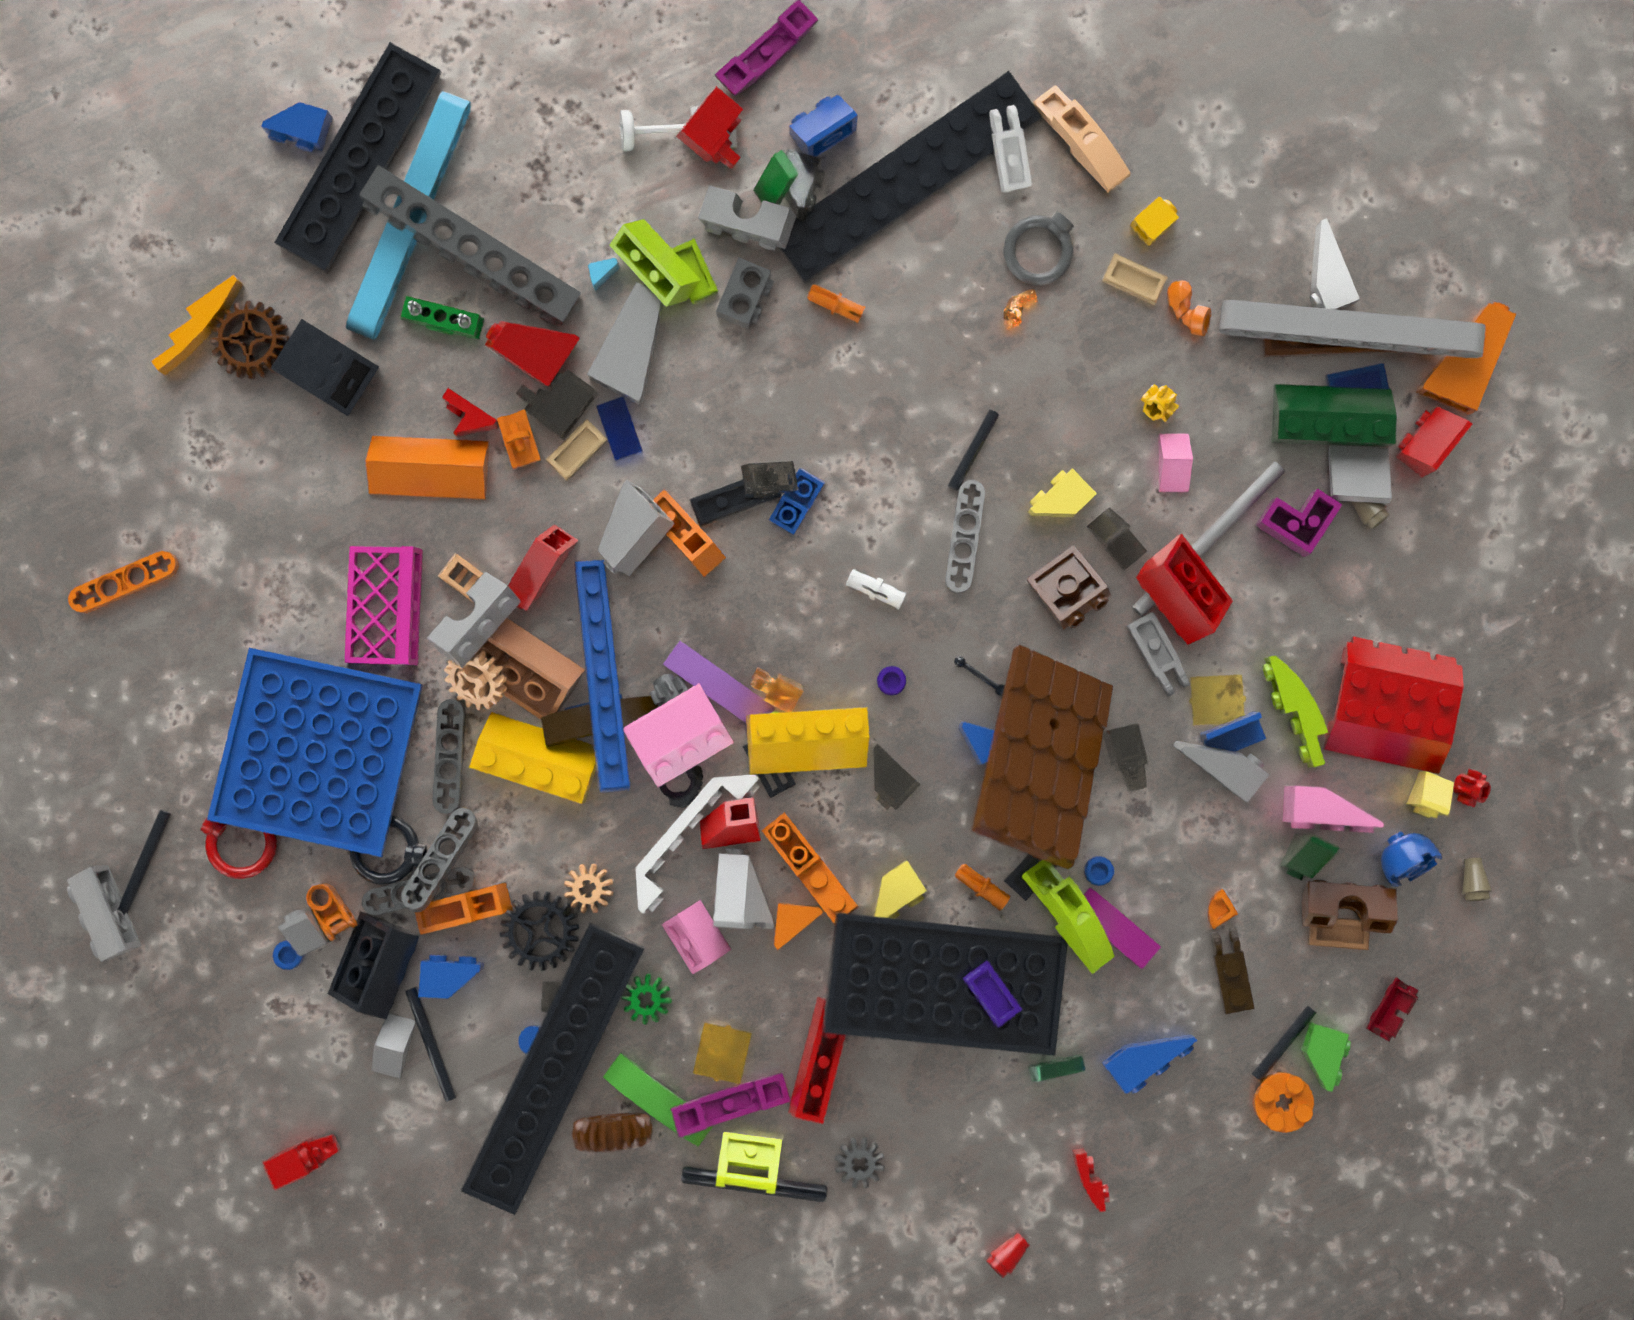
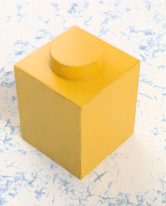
M1159 196L1133 219L1130 226L1150 247L1177 222L1179 217L1176 213L1178 211L1169 200L1166 199L1164 201Z

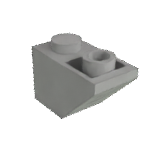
M306 908L298 909L284 916L286 922L278 926L281 933L299 956L306 955L332 942L323 933L314 913L307 911Z

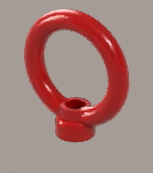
M206 818L200 831L207 835L205 841L206 854L211 865L219 873L234 879H246L260 874L270 865L277 849L276 835L262 832L265 838V849L259 860L247 867H234L227 864L221 858L217 848L218 838L227 828V824L209 821Z

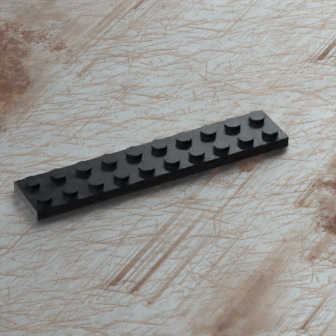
M1010 71L1004 73L796 217L786 248H780V250L804 284L994 154L993 130L989 116L991 110L997 109L1000 113L1003 131L1011 130L1006 112L1008 106L1014 105L1017 108L1020 128H1023V133L1042 120L1041 114Z
M591 922L589 923L461 1187L462 1193L513 1215L516 1214L644 951L643 946Z

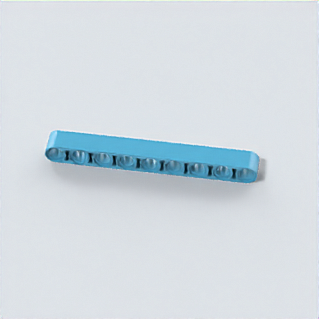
M444 91L441 92L404 180L433 200L471 110L470 101ZM399 196L397 197L393 208L398 207L401 204L402 200ZM416 210L410 215V219L416 224L423 223L427 218L426 213L421 210ZM388 222L386 223L346 322L347 330L372 340L377 338L417 243L413 238L414 233L406 228L400 231Z

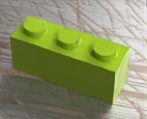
M644 219L623 224L609 245L666 307L687 301L701 281Z

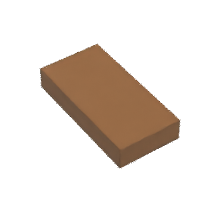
M1337 918L1332 929L1309 927L1308 945L1369 950L1370 932L1362 931L1361 920Z

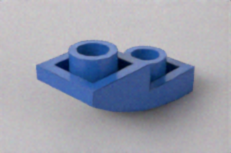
M799 468L769 520L794 535L825 482Z

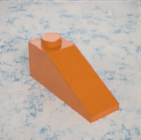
M665 489L653 499L675 523L666 535L704 577L726 558L716 544Z

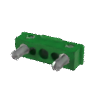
M406 296L400 316L401 320L426 326L429 330L448 335L458 334L478 340L485 319L480 314ZM427 311H431L429 316L424 317ZM441 313H445L446 319L442 322H438V315ZM457 318L458 323L452 324L453 320Z

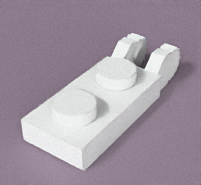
M1014 105L1008 106L1006 111L1011 130L1003 131L1001 115L997 109L989 112L1001 191L1004 193L1032 186L1023 128H1020L1018 111Z

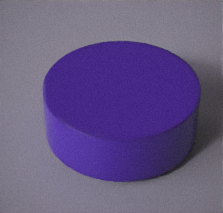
M885 667L878 674L877 686L885 695H897L906 686V676L898 667Z

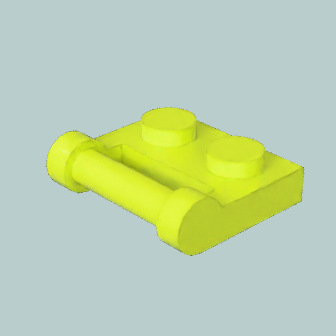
M723 1132L716 1186L725 1187V1185L762 1189L766 1190V1193L775 1194L782 1140ZM730 1165L767 1170L769 1174L768 1178L727 1173V1167Z

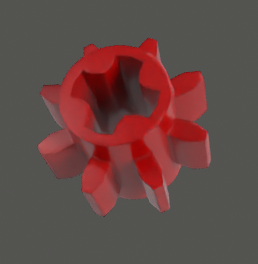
M1468 769L1467 775L1459 774L1453 785V792L1458 795L1457 801L1475 808L1477 802L1484 803L1491 791V785L1486 781L1487 776L1473 769Z

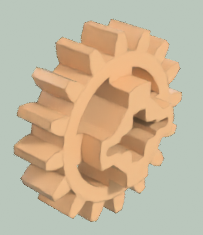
M483 650L479 654L475 653L463 668L449 660V665L444 669L449 674L444 679L445 682L452 684L449 692H456L458 694L457 701L466 700V707L468 708L475 704L477 710H480L483 706L490 709L503 697L502 694L507 690V687L503 685L507 677L499 673L503 667L493 664L495 662L494 657L490 659L485 658L486 653Z

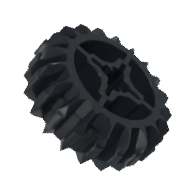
M539 891L533 892V901L530 900L528 894H523L522 900L524 905L514 900L512 905L516 912L509 909L505 912L511 920H501L500 925L509 927V931L500 932V937H509L510 939L509 942L502 945L503 949L512 946L514 951L508 957L512 959L519 954L521 956L517 963L519 966H523L526 960H529V970L535 969L536 962H539L541 971L546 970V961H549L552 968L558 967L555 957H558L563 962L567 961V955L563 951L566 950L573 953L575 948L568 943L569 941H579V936L571 935V931L579 930L580 925L570 924V920L575 919L577 914L572 913L567 916L565 911L570 909V903L565 904L561 908L559 904L562 901V897L558 895L551 902V892L549 891L545 892L543 900L540 898ZM541 906L548 908L539 920L526 918L522 915L531 907ZM555 913L559 916L563 925V938H560L551 928ZM545 922L543 930L548 936L544 938L542 935L534 941L536 930L533 929V925L539 926L540 923ZM517 923L522 925L521 927L528 933V941L525 948L520 944L517 937ZM543 941L558 947L554 952L547 955L532 953L537 945Z

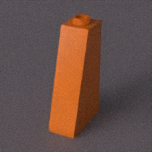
M1493 302V304L1488 303L1471 321L1486 326L1483 356L1479 358L1443 356L1419 385L1416 393L1468 415L1476 412L1516 314L1509 311L1510 308L1502 303Z

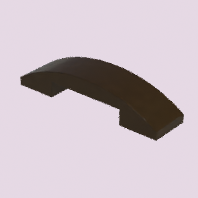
M651 696L620 699L623 728L659 707L654 704ZM590 704L541 717L546 747L575 742L578 738L593 736Z

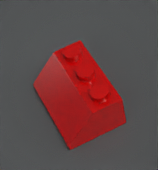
M1183 534L1175 537L1146 561L1136 576L1142 589L1149 594L1159 611L1166 616L1176 633L1183 638L1187 645L1215 633L1233 602Z

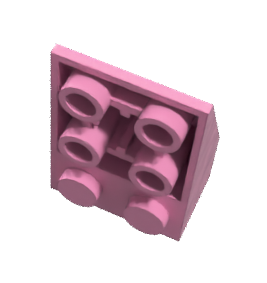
M1284 786L1283 821L1291 822V828L1314 829L1315 823L1320 824V830L1344 831V825H1350V831L1374 833V827H1383L1384 825L1380 820L1326 788Z

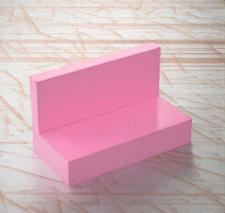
M701 900L661 924L692 974L710 965L731 950L718 927H713V919Z

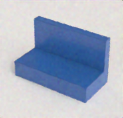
M1254 711L1199 733L1204 746L1235 752L1266 739L1259 719L1262 718L1261 713Z

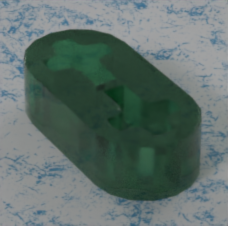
M1073 1055L1028 1066L1031 1082H1037L1085 1071L1086 1067L1083 1055Z

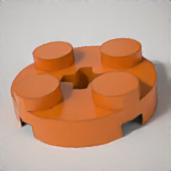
M1276 1072L1266 1076L1259 1083L1260 1085L1253 1097L1254 1111L1258 1119L1271 1130L1282 1133L1293 1132L1311 1120L1314 1108L1313 1093L1308 1084L1300 1077L1287 1072ZM1282 1094L1286 1098H1291V1103L1288 1104V1109L1286 1110L1276 1106V1102L1280 1101L1279 1096Z

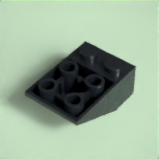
M301 319L271 367L272 370L346 416L350 415L379 368L373 362Z

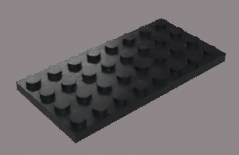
M836 912L822 1032L1055 1056L1068 943L1062 936ZM985 961L990 963L1022 1009L999 1028L995 1026L963 980L965 976Z

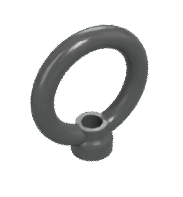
M1057 211L1052 217L1034 215L1017 222L1007 234L1004 243V258L1009 270L1019 280L1031 285H1045L1059 279L1068 270L1073 258V242L1069 232L1074 225ZM1033 227L1047 228L1061 242L1062 254L1058 264L1052 270L1045 273L1037 274L1025 270L1016 258L1015 247L1017 240L1022 233Z

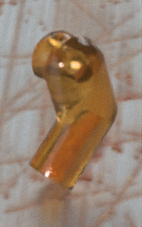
M1033 288L1008 299L1003 311V318L1009 327L1019 326L1022 322L1020 316L1023 308L1038 302Z

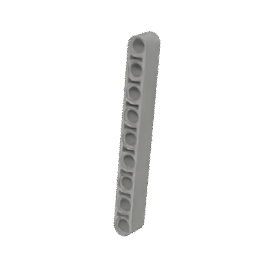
M1226 300L1222 302L1219 325L1220 333L1232 336L1464 358H1479L1483 356L1486 330L1484 324L1475 322L1240 300Z

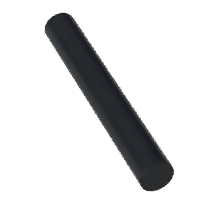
M989 409L948 484V487L951 489L959 490L999 417L997 412Z
M1307 1005L1253 1071L1252 1075L1258 1080H1263L1316 1015V1012Z

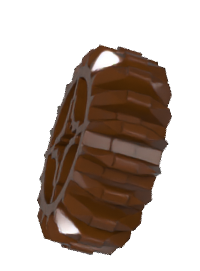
M246 301L243 309L239 303H235V312L230 311L228 308L224 309V313L227 315L225 320L219 316L216 317V321L221 324L220 328H211V331L218 335V337L210 339L212 345L218 346L212 350V354L214 356H221L217 363L221 367L226 366V372L229 374L236 371V377L239 379H243L247 372L248 379L254 380L256 371L260 377L266 378V368L273 373L276 372L271 367L284 348L282 344L287 343L290 338L287 335H282L289 328L286 324H280L283 317L280 314L274 315L275 310L271 306L265 309L264 304L258 302L254 307L251 301ZM254 319L267 322L272 335L259 333L257 325L254 324ZM240 322H242V328L240 329V331L235 334H231L233 329ZM250 335H252L256 339L251 341L249 346L245 343V340H250ZM229 346L242 348L246 362L235 360ZM264 347H270L268 352L258 359L260 350Z
M638 1112L583 1117L573 1123L572 1141H574V1148L581 1152L596 1153L636 1149L651 1143L653 1126L650 1116Z

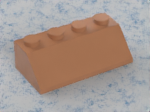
M508 618L503 621L476 652V654H479L482 650L485 651V658L490 659L494 657L495 662L493 664L503 667L499 672L500 675L507 677V680L503 683L507 690L503 695L539 719L543 716L560 712L585 669Z

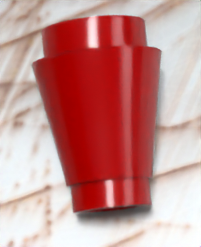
M1016 1233L1014 1237H1011L989 1253L991 1257L986 1262L998 1275L1004 1278L1007 1274H1012L1030 1245L1021 1235Z

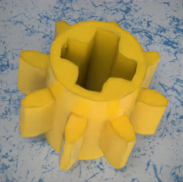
M1154 384L1141 398V401L1145 403L1142 411L1153 421L1162 418L1166 422L1179 408V405L1175 403L1177 394L1167 385L1158 388Z

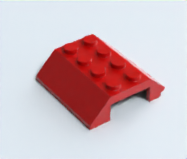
M1353 636L1351 642H1347L1343 648L1340 664L1345 666L1334 720L1328 722V733H1326L1323 750L1439 774L1453 743L1464 688L1462 666L1457 665L1456 658L1435 654L1434 660H1432L1430 652L1407 648L1404 654L1402 653L1401 646L1378 642L1377 647H1373V640Z

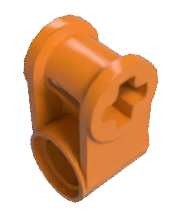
M322 883L314 885L308 890L306 901L317 918L323 933L330 941L335 940L336 935L345 929L357 926L354 915L343 902L333 885ZM320 889H324L329 895V900L325 905L319 904L316 900L317 891ZM340 919H342V921H340L339 923H337L336 925L333 926V924H334L335 922H337V921H339Z

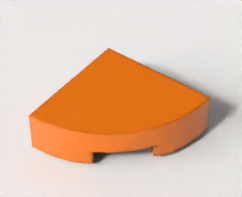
M1222 888L1213 895L1209 902L1207 913L1209 924L1212 929H1215L1238 914Z

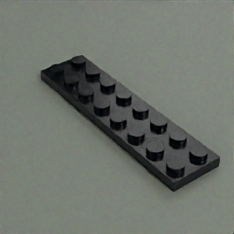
M389 42L274 242L276 245L326 273L328 272L364 209L362 207L364 202L360 200L359 194L378 165L385 170L388 168L442 74L440 69Z

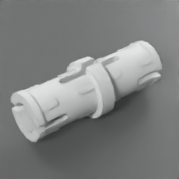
M854 568L846 583V586L869 595V599L873 601L878 599L896 607L898 610L907 594L905 591L903 592L883 583L884 579L879 577L874 579Z

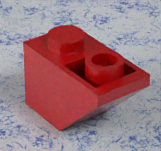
M754 797L723 802L700 821L702 849L761 841L759 818Z

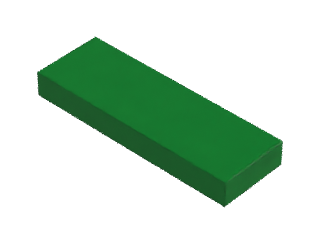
M780 150L773 154L753 189L761 202L764 200L780 205L798 176V171L784 151Z

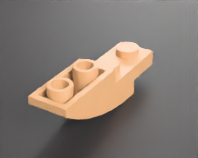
M1054 85L1033 101V105L1043 119L1071 147L1070 153L1107 192L1130 176L1129 169L1115 147L1076 99L1071 101Z

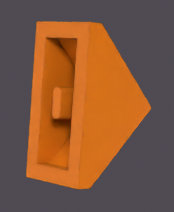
M778 902L774 940L775 948L779 950L824 912L821 907Z

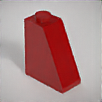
M500 321L499 324H493L487 332L486 338L488 340L485 346L541 385L549 386L580 337L571 333Z
M555 524L535 538L508 584V587L521 601L516 608L527 611L537 603L577 544L578 539Z

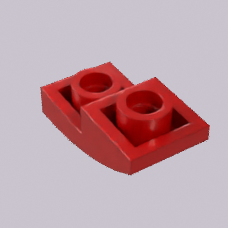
M1085 1149L1072 1150L1075 1167L1084 1190L1100 1212L1106 1211L1105 1203L1110 1202L1108 1185H1103L1099 1177L1090 1178L1089 1174H1094L1092 1156H1087Z

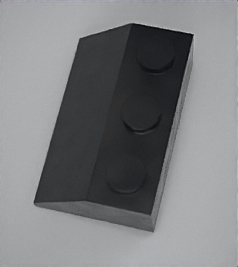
M360 911L357 918V926L353 928L327 994L358 1013L386 1020L390 1009L393 1007L400 984L405 977L412 954L415 952L419 936L403 927Z

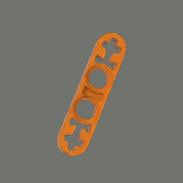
M166 551L153 553L75 587L69 593V605L73 610L81 613L97 610L171 578L178 571V559L175 555ZM162 557L165 560L171 561V564L167 565L168 571L166 572L162 569H157L151 573L150 569L146 566L147 563L153 568L160 565ZM136 568H141L145 574L144 580L140 584L135 585L130 580V573ZM108 580H114L118 586L117 592L113 596H107L103 592V585ZM80 593L84 595L97 593L101 598V601L97 597L86 600L87 606L77 604V600L81 598Z

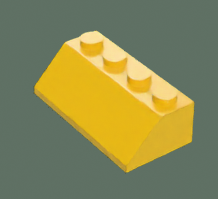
M867 707L751 714L746 716L750 775L867 767L869 747Z
M493 712L490 713L478 738L469 768L581 804H585L597 768L593 744L576 739L575 742L546 747L543 728Z

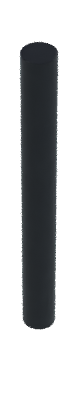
M162 809L159 810L121 898L118 909L123 915L125 913L128 914L171 815V813Z
M416 987L405 991L442 1095L445 1102L451 1101L456 1098L418 991Z

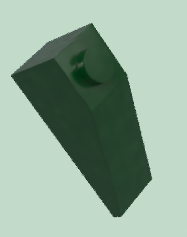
M1295 833L1280 865L1287 868L1286 874L1300 881L1304 877L1313 879L1338 853L1339 847L1314 835Z

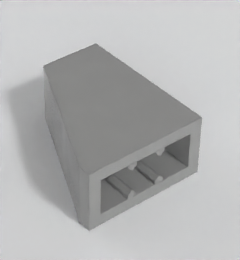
M628 480L622 485L598 552L606 559L603 563L609 570L615 574L620 571L630 576L675 523L643 488Z

